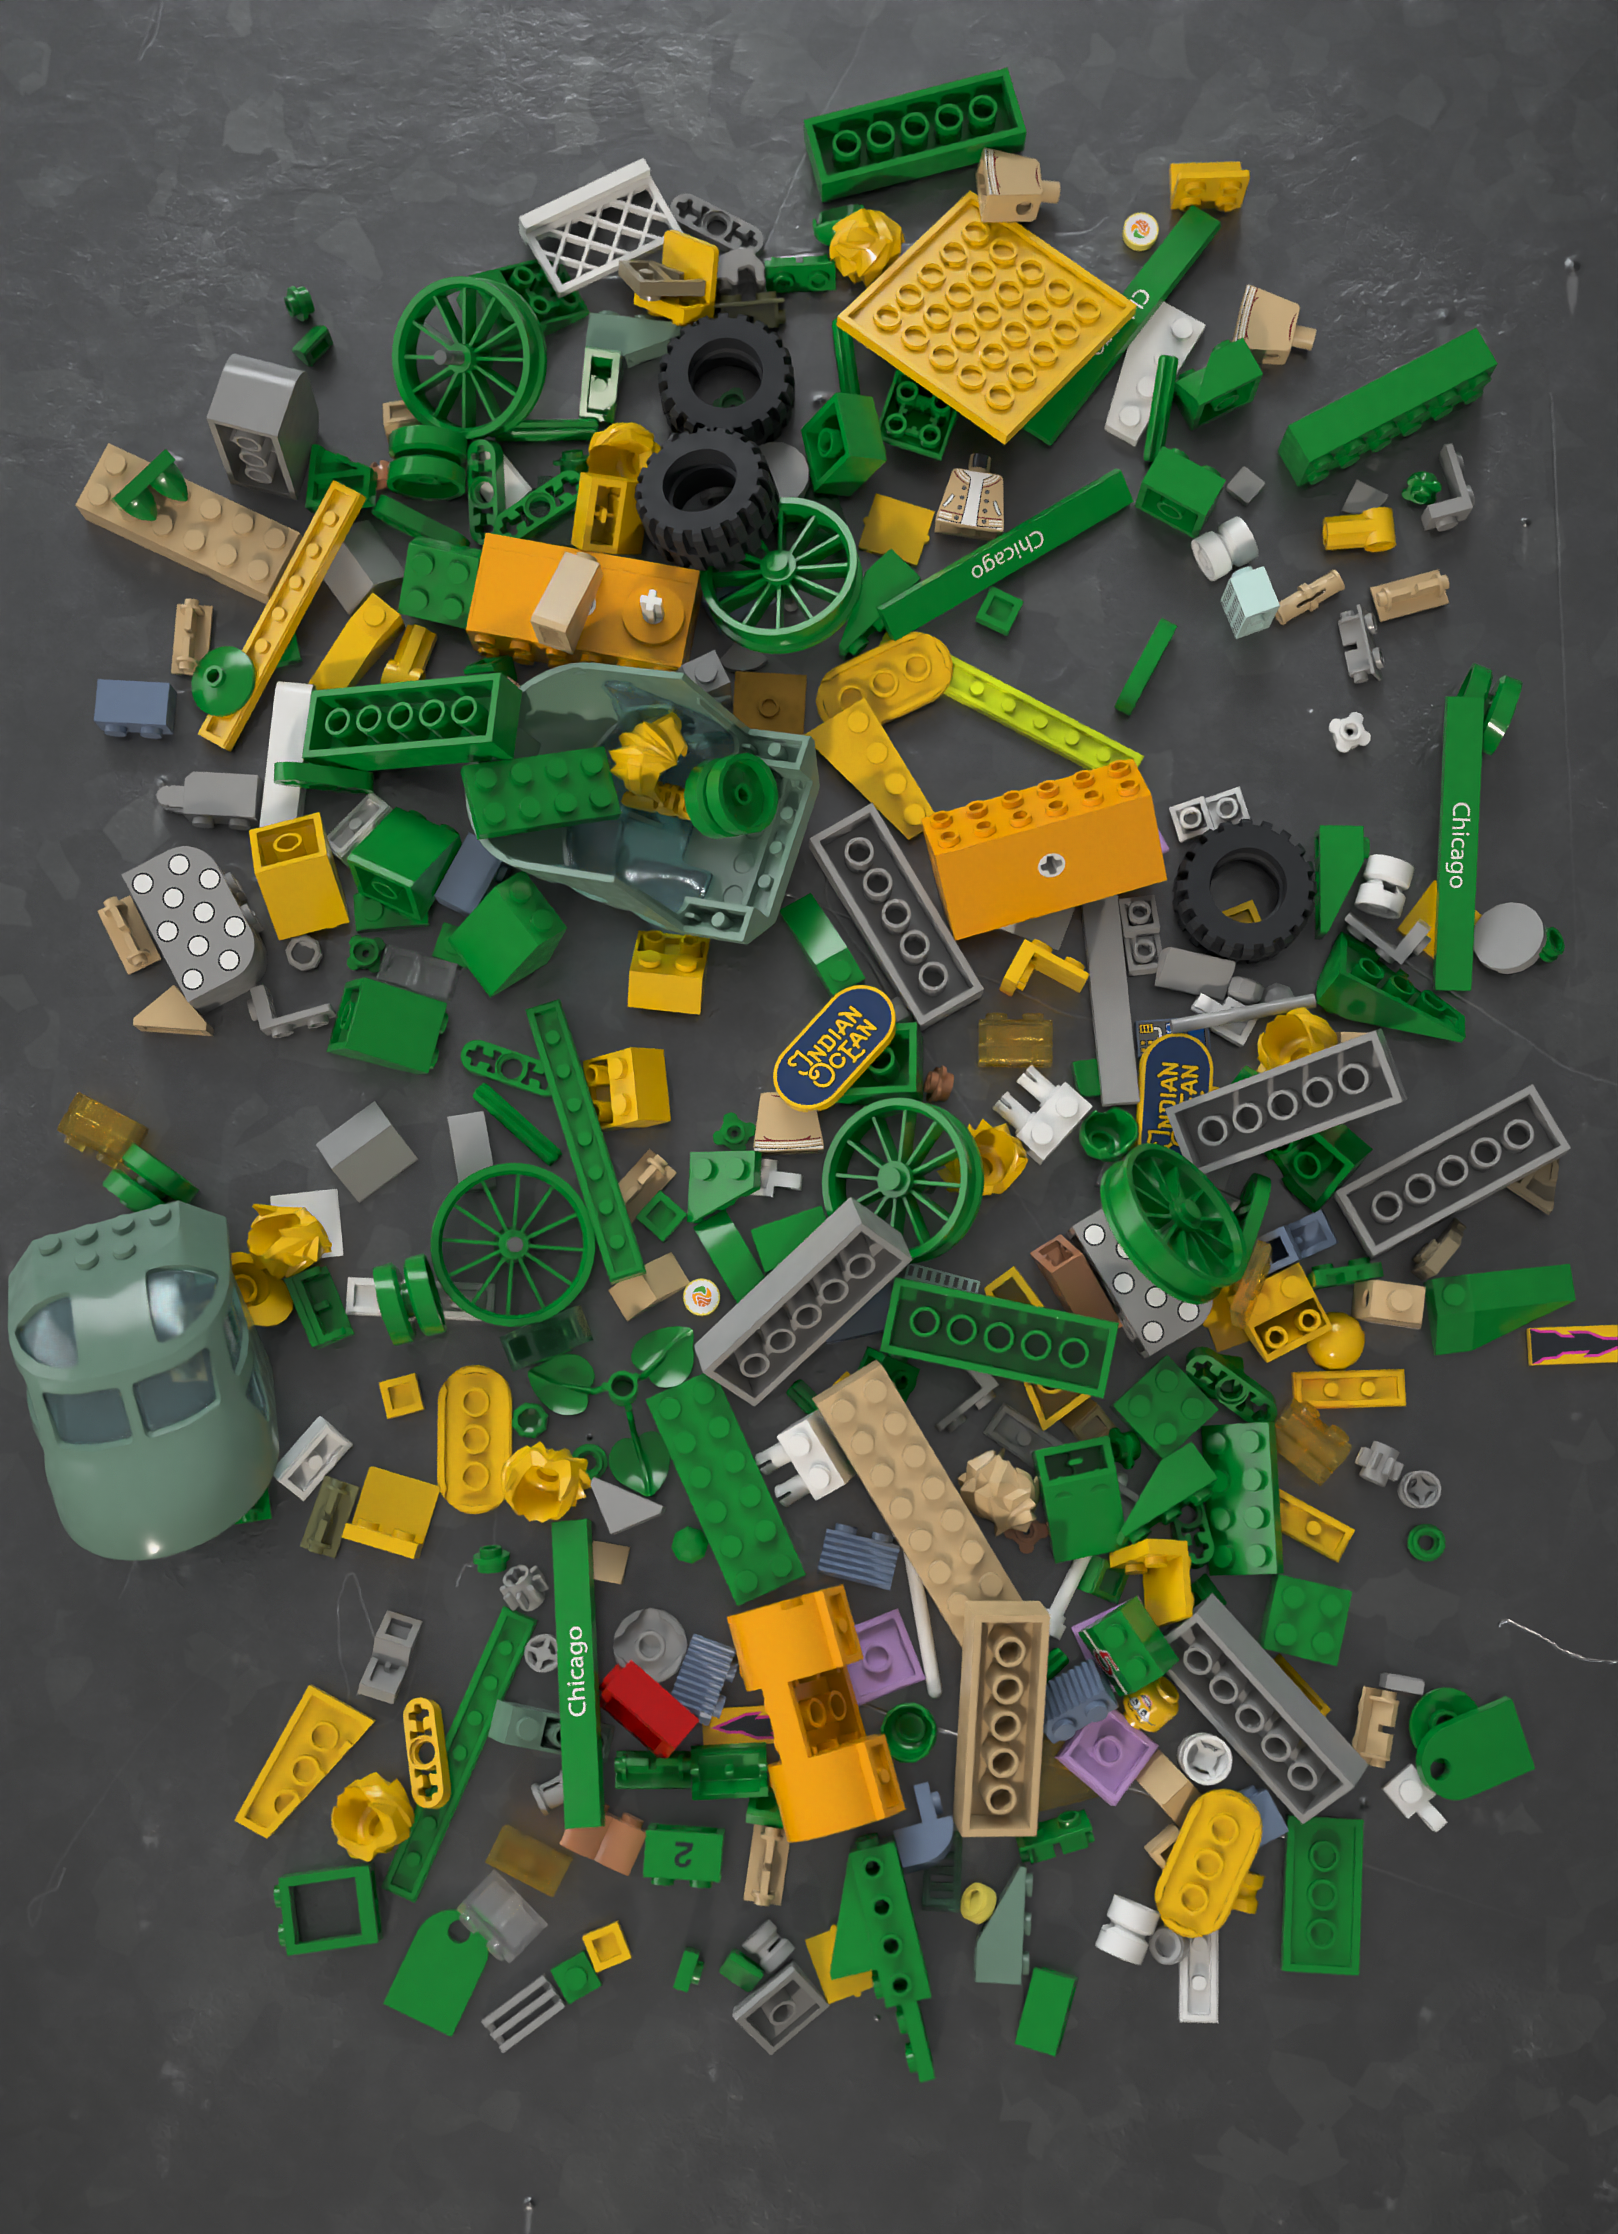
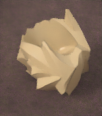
M1002 1448L998 1454H996V1451L990 1450L968 1461L966 1472L957 1478L961 1486L960 1496L966 1507L975 1515L994 1522L996 1537L1009 1528L1027 1533L1031 1522L1037 1519L1034 1513L1040 1496L1038 1477L1036 1476L1032 1480L1028 1472L1017 1467L1015 1469L1009 1460H1003L1005 1448Z

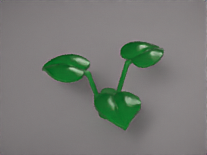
M681 1326L665 1327L644 1335L635 1344L631 1354L633 1365L643 1372L641 1374H632L628 1371H618L609 1378L608 1383L603 1382L602 1385L595 1388H590L595 1380L594 1370L589 1362L579 1355L562 1354L528 1371V1378L535 1395L549 1410L559 1415L574 1416L581 1414L588 1406V1394L597 1395L607 1391L610 1400L614 1404L624 1406L632 1437L620 1439L612 1447L609 1454V1467L612 1475L623 1486L645 1497L653 1496L661 1488L669 1471L670 1454L662 1436L658 1432L648 1431L638 1437L631 1404L638 1396V1381H643L648 1376L655 1386L664 1389L674 1387L686 1381L694 1363V1332L692 1328Z

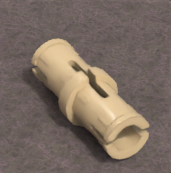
M1331 570L1309 585L1303 583L1298 586L1297 592L1279 602L1280 606L1275 615L1277 621L1284 625L1306 610L1313 611L1319 608L1318 603L1345 589L1341 576L1336 570Z

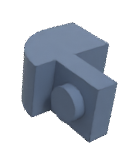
M1322 1209L1256 1238L1253 1250L1265 1275H1268L1339 1242Z
M928 1782L913 1786L922 1823L893 1831L904 1875L925 1870L940 1863L949 1853L954 1841L953 1817L951 1815L937 1819V1815L944 1813L938 1791L931 1793Z

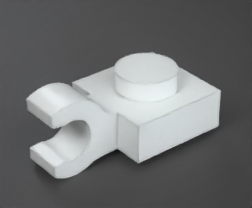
M1201 993L1195 999L1191 1010L1197 1014H1205L1243 1007L1245 1005L1229 996L1221 1005ZM1258 1019L1210 1027L1209 1030L1242 1047Z
M762 1158L760 1189L751 1195L774 1198L775 1187L801 1191L803 1176L796 1173L778 1172V1160Z
M1408 1764L1381 1788L1406 1818H1410L1416 1812L1425 1824L1435 1832L1448 1823L1437 1809L1430 1804L1429 1800L1436 1794L1431 1792L1422 1783L1417 1770L1412 1764Z

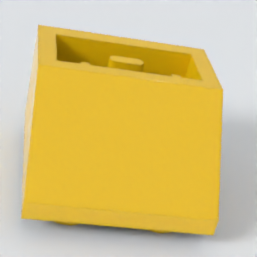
M581 472L571 544L585 551L616 555L641 554L645 528L635 506L637 502L634 495L635 487L639 483L638 480Z
M638 930L629 970L627 1007L700 1015L705 990L710 938L687 934H668L658 930Z
M630 1047L583 1061L584 1076L602 1132L645 1128L671 1121L664 1049Z
M1299 1262L1289 1265L1227 1297L1245 1334L1266 1363L1333 1329Z

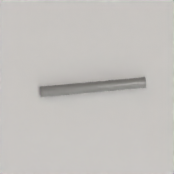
M1314 994L1172 1019L1170 1020V1029L1175 1034L1286 1014L1293 1009L1301 1007L1313 1009L1316 1008V999Z

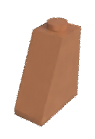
M1060 1234L1030 1253L1066 1312L1118 1322V1329L1123 1326L1083 1253Z

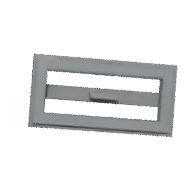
M543 1974L482 2019L481 2022L490 2031L493 2040H496L500 2050L504 2053L562 2010L566 2004L546 1975ZM539 1987H544L545 1993L501 2026H496L495 2020ZM550 1998L553 2000L554 2005L510 2038L505 2039L503 2034Z

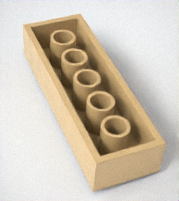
M108 443L76 503V507L83 517L98 526L267 605L302 539L300 532L184 479L188 490V500L186 502L170 499L149 485L147 488L153 494L157 505V519L155 521H145L132 517L124 509L120 511L111 499L150 462Z
M965 1601L953 1821L961 1837L1037 1836L1050 1614L1040 1601Z

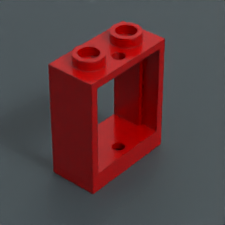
M630 1660L624 1668L617 1663L599 1686V1690L602 1692L599 1697L600 1707L658 1758H668L700 1721L633 1660Z

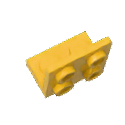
M1241 162L1170 164L1171 209H1180L1183 212H1187L1190 206L1194 205L1199 209L1215 208L1217 211L1227 212L1235 208H1241L1250 180V171L1241 170Z
M1025 939L1007 970L999 991L1011 997L1016 988L1023 991L1035 969L1080 993L1090 974L1084 971L1085 966L1071 957H1066L1063 960L1052 954L1053 949L1046 943L1034 939L1032 942Z
M371 1466L368 1469L352 1523L345 1524L342 1538L408 1558L419 1559L440 1494L439 1486Z
M1148 1538L1134 1545L1132 1544L1109 1553L1110 1568L1125 1569V1574L1127 1575L1143 1574L1145 1609L1158 1628L1192 1617L1194 1596L1191 1592V1558L1188 1554L1187 1541Z

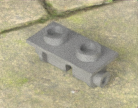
M1358 604V614L1355 615L1353 610L1340 613L1341 619L1338 621L1343 646L1357 644V649L1344 652L1349 677L1354 679V683L1368 681V674H1372L1378 680H1383L1381 668H1385V659L1381 648L1375 646L1373 634L1378 633L1377 622L1373 613H1368L1361 604Z

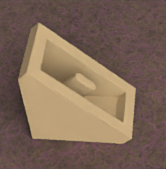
M175 985L171 986L133 1019V1026L145 1032L213 1036L214 1032L211 1025L200 1012L187 1002L183 992Z
M672 1252L645 1264L647 1274L618 1282L609 1289L610 1294L627 1322L682 1290L690 1283Z
M1159 1749L1153 1753L1135 1778L1180 1829L1191 1806L1202 1796L1189 1779Z

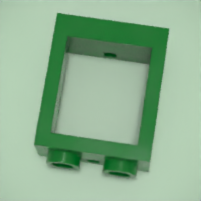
M374 1861L284 1874L278 1878L279 1884L274 1885L276 1908H282L283 1923L278 1925L279 1943L281 1947L286 1946L287 1956L373 1944L383 1939ZM355 1877L361 1933L299 1942L293 1886Z

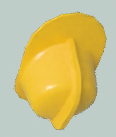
M244 1252L231 1253L232 1272L254 1325L270 1327L285 1321L293 1309V1300L286 1283L282 1279L277 1281L276 1275L272 1276L267 1269L258 1270L250 1254Z

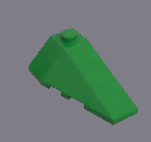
M1343 932L1339 933L1317 981L1316 1003L1325 1011L1332 1014L1336 1013L1348 1020L1462 1043L1466 1038L1465 1016L1432 991H1419L1407 979L1410 975L1401 968L1396 973L1379 961L1380 956L1375 952L1374 948Z
M1246 1065L1231 1084L1260 1073ZM1340 1124L1268 1150L1264 1154L1268 1160L1273 1158L1284 1175L1281 1179L1287 1189L1315 1213L1355 1173L1373 1149L1346 1125Z
M1570 1264L1435 1278L1423 1282L1424 1287H1426L1425 1298L1434 1356L1472 1351L1576 1300Z

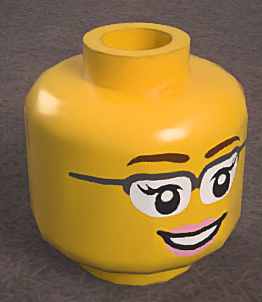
M1161 1676L1140 1690L1124 1695V1716L1127 1722L1135 1729L1141 1728L1147 1732L1158 1731L1179 1711L1178 1700L1180 1698L1176 1687L1167 1678Z

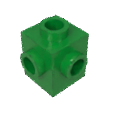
M867 1346L858 1370L877 1360L882 1364L902 1400L906 1403L910 1393L915 1389L920 1369L908 1363L909 1357L884 1353Z

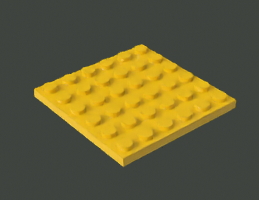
M970 190L838 315L836 326L1005 445L1135 315L1137 305L1017 222H981L978 195Z

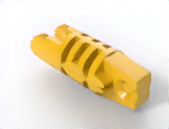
M662 781L657 782L656 786L662 803L656 802L649 796L639 797L631 791H626L621 798L622 804L627 807L651 813L658 812L660 815L672 818L678 816V819L690 820L686 812L684 800L685 789L679 785H672L670 783L663 785Z

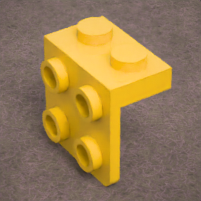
M674 229L667 230L664 234L662 264L668 268L684 272L683 280H704L706 282L705 295L661 296V299L658 301H647L634 293V304L647 309L650 315L665 316L672 319V323L677 326L685 327L688 324L692 326L693 322L705 316L713 318L719 260L717 246Z

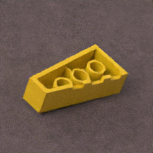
M1015 1266L984 1288L988 1296L1045 1307ZM1023 1382L1043 1431L1091 1397L1090 1395Z

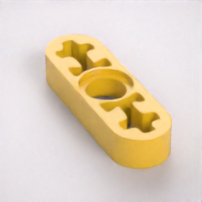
M414 1698L407 1703L403 1712L412 1796L419 1806L438 1809L448 1802L451 1795L442 1712L440 1706L435 1701L426 1698ZM422 1709L429 1711V1716L423 1718V1722L417 1721L416 1714H420ZM425 1730L432 1732V1736L417 1735L418 1732L425 1733ZM430 1742L435 1748V1756L430 1763L424 1764L419 1758V1750L423 1744ZM422 1770H437V1773H429V1776L422 1775ZM431 1785H436L438 1792L432 1794V1797H427L425 1790L431 1788Z

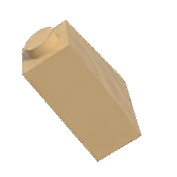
M569 552L564 553L530 620L540 644L572 655L574 654L603 578L601 565L594 556L584 552H577L576 555Z

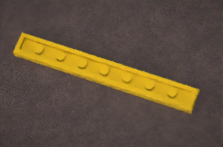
M335 480L332 481L242 650L252 660L256 672L255 687L250 699L239 711L229 716L216 717L208 714L198 735L231 752L366 500L365 496Z

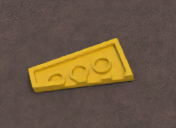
M862 698L804 734L811 736L815 740V748L865 798L873 803L908 840L924 832L921 819L931 816L934 811L865 698Z
M309 1685L234 1821L266 1839L269 1838L377 1720L314 1685Z

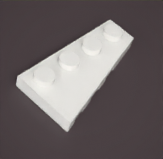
M1166 302L1161 304L1127 349L1104 430L1133 446L1137 444L1149 423L1159 357L1161 355H1171L1178 358L1177 377L1206 326L1204 323Z

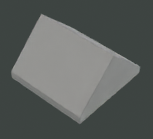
M369 520L353 523L323 580L348 615L352 617L372 593L381 598L403 583L405 570Z
M376 1101L372 1102L316 1144L331 1169L359 1203L418 1160L417 1156Z
M593 1477L590 1483L610 1534L620 1533L663 1515L667 1508Z
M792 1958L738 2003L733 2009L732 2016L743 2029L772 2055L830 2005Z

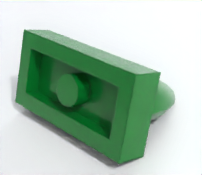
M165 449L117 493L111 501L120 511L124 509L132 517L145 521H155L157 519V505L153 494L147 486L151 485L157 492L170 499L184 502L188 500V490L182 473L173 463L175 458Z

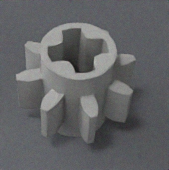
M1377 1441L1373 1442L1370 1449L1365 1446L1364 1448L1361 1447L1355 1460V1464L1362 1466L1359 1476L1383 1487L1386 1486L1388 1479L1398 1481L1404 1464L1396 1461L1400 1452Z
M518 1565L511 1568L503 1578L504 1586L500 1587L499 1590L512 1611L518 1606L524 1611H531L543 1603L545 1599L544 1591L549 1589V1586L536 1565L530 1570L525 1565Z

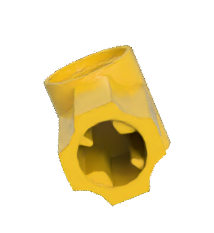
M1376 507L1367 509L1358 515L1324 517L1322 537L1325 550L1364 547V550L1369 552H1380L1394 548L1396 546L1393 509Z
M407 624L394 659H390L385 666L380 684L425 680V668L436 643L437 635L422 626Z

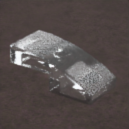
M387 944L376 979L452 1002L462 967L456 963L424 956L417 951Z

